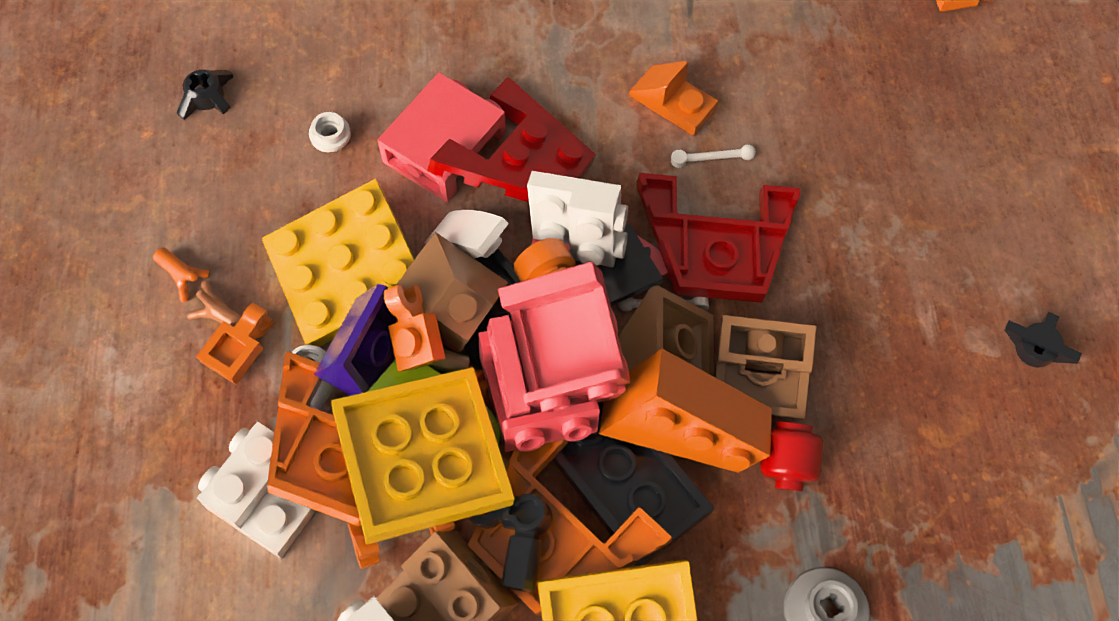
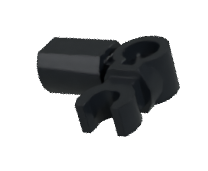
M523 494L521 496H514L513 506L490 511L485 516H472L470 521L485 529L496 527L502 523L505 529L516 530L515 536L511 535L509 537L500 586L510 590L534 593L543 546L539 536L550 527L552 512L550 507L539 497L533 494Z

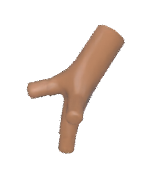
M203 281L201 284L202 289L196 295L205 306L188 312V319L208 318L220 323L225 321L234 327L242 315L228 307L216 296L209 281Z

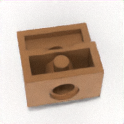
M723 315L715 378L772 408V416L804 420L809 375L812 372L816 326ZM745 369L757 370V371H766V372H774V373H779V374H775V375H774V374L750 372V371L745 370Z
M435 531L401 565L404 571L376 598L394 621H502L519 604L506 588L500 586L501 582L457 531Z

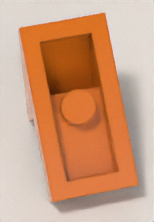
M687 61L652 65L629 91V96L687 133L695 136L717 110L718 100L685 81L689 64Z

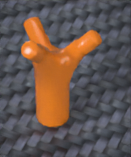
M165 247L159 248L153 255V260L170 273L175 280L181 302L189 300L188 281L194 282L198 277L208 278L210 275L209 270L187 265Z

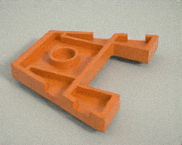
M287 351L283 360L276 428L274 429L267 482L268 493L360 526L361 521L334 415L310 407L322 382V379L314 375L320 363Z
M564 439L546 443L533 451H513L508 461L510 465L506 471L513 495L533 494L544 501L552 512L550 527L539 536L543 546L537 580L627 568L667 546L673 540L658 523L638 507L606 543H602L535 479L568 444V441ZM502 523L490 529L477 526L468 546L502 580L509 537L511 535L515 536L516 530L505 529ZM537 580L534 593L512 590L536 615H541Z

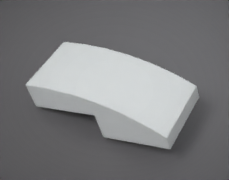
M455 210L445 216L424 243L427 244L433 234L437 232L471 257L487 258L502 243L500 234L509 223L503 217L482 211Z

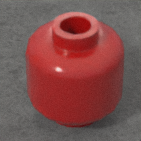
M775 422V429H771L770 456L760 461V472L767 478L775 479V489L803 492L804 483H813L820 478L823 440L819 435L812 433L813 426L800 423Z

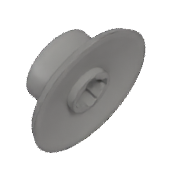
M816 567L802 572L790 583L785 593L783 603L785 621H870V606L863 589L852 577L834 568ZM826 599H831L836 609L839 610V614L832 618L827 617V613L820 606V603Z

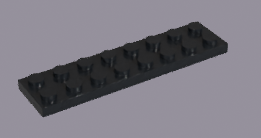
M498 248L487 258H474L508 282L507 286L520 283L519 278L514 272L513 265ZM498 297L464 346V349L481 370L483 369L479 355L478 333L487 331L489 319L509 315V319L512 321L510 312L502 308L500 297ZM604 401L598 402L600 413L597 432L591 433L586 438L578 441H568V444L552 461L611 536L640 507L672 537L673 540L667 546L634 563L635 566H642L713 512L714 507L670 454L600 435L599 429Z

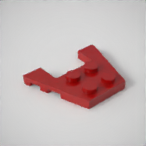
M507 77L492 92L489 99L496 102L505 111L506 118L519 124L489 159L478 155L449 138L430 158L427 169L428 172L443 177L444 171L465 177L463 183L478 188L482 183L506 189L505 196L529 203L527 184L532 171L582 179L591 167L596 154L520 86Z
M639 172L636 187L676 295L762 303L768 292L781 253V247L800 196V188L763 185L759 193L760 221L677 213V176Z

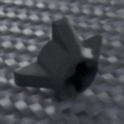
M199 69L188 74L183 81L184 95L177 110V115L185 120L196 109L209 110L213 108L222 114L226 113L230 109V105L223 98L224 92L222 87L234 77L233 74L226 69Z
M1050 312L1046 314L1042 323H1034L1026 328L1009 320L1004 329L1015 344L1019 358L1032 367H1045L1052 362L1077 364L1082 353L1064 345L1061 334L1055 329L1059 316ZM1035 345L1040 347V350L1043 351L1042 354L1034 351Z

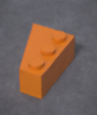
M662 348L629 371L630 383L625 384V391L618 398L603 402L599 429L600 435L737 473L770 456L772 408Z

